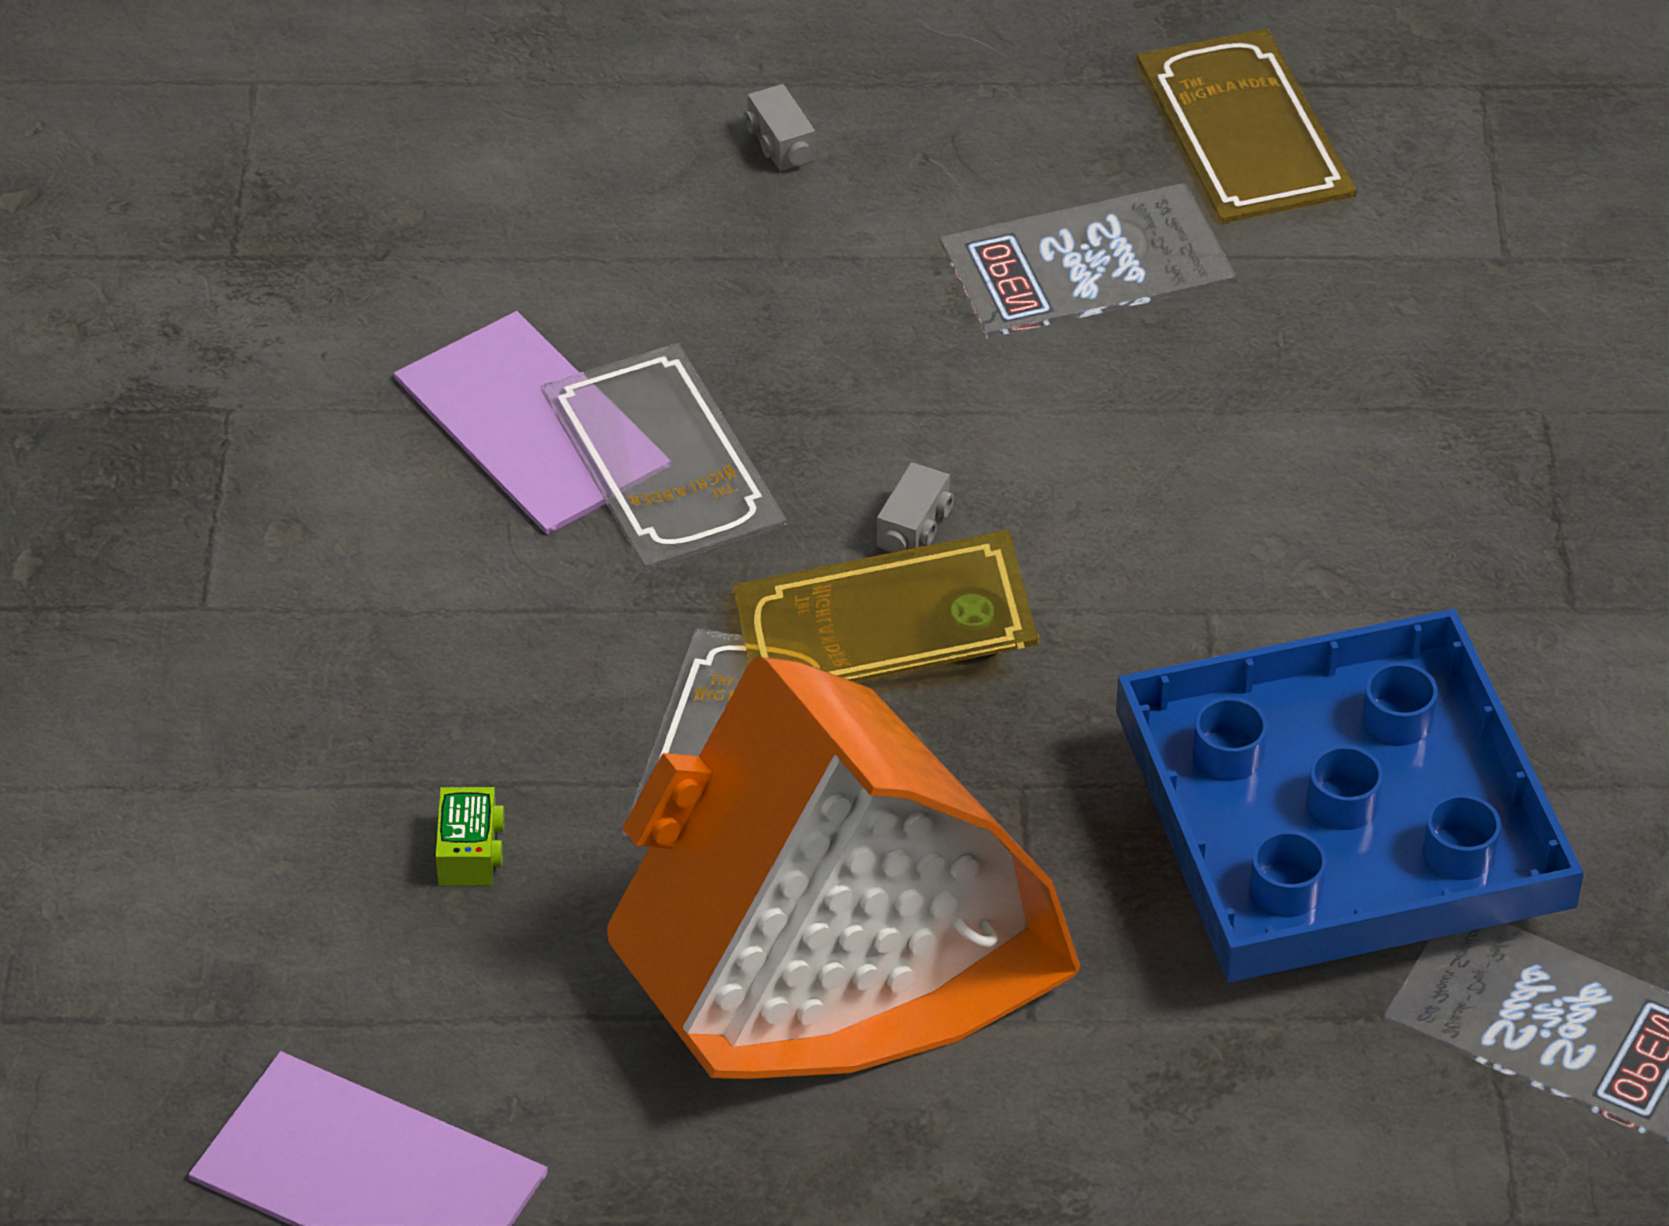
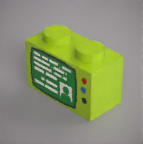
M495 787L440 788L436 845L439 886H493L494 867H502L503 860L502 840H496V832H504L505 825L504 805H496Z

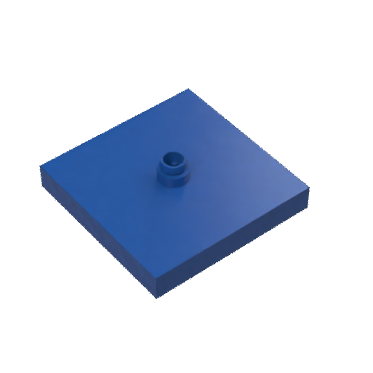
M1455 608L1118 676L1117 716L1227 983L1577 908L1584 872Z

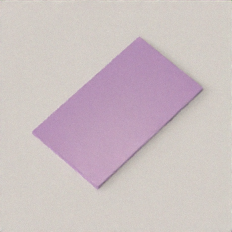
M518 311L394 372V379L546 535L617 498L558 396L567 393L564 387L586 381V379ZM591 384L572 389L575 396L566 398L622 495L672 469L671 463Z
M280 1051L196 1165L191 1169L188 1176L189 1180L291 1226H512L540 1183L546 1178L548 1167Z

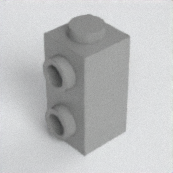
M784 84L748 94V111L744 112L747 130L750 134L757 136L763 154L766 158L771 157L779 171L816 160L815 130Z
M911 462L877 517V547L894 554L916 559L923 546H929L932 543L936 534L937 523L941 516L946 518L951 511L954 494L949 492L950 474Z

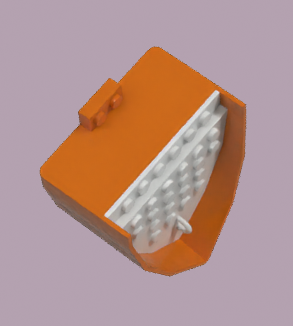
M765 657L752 659L700 755L662 753L622 827L635 846H647L649 849L609 921L607 929L608 941L711 1078L755 1079L853 1073L956 1043L1076 976L1080 969V962L1052 879L872 689L799 661Z

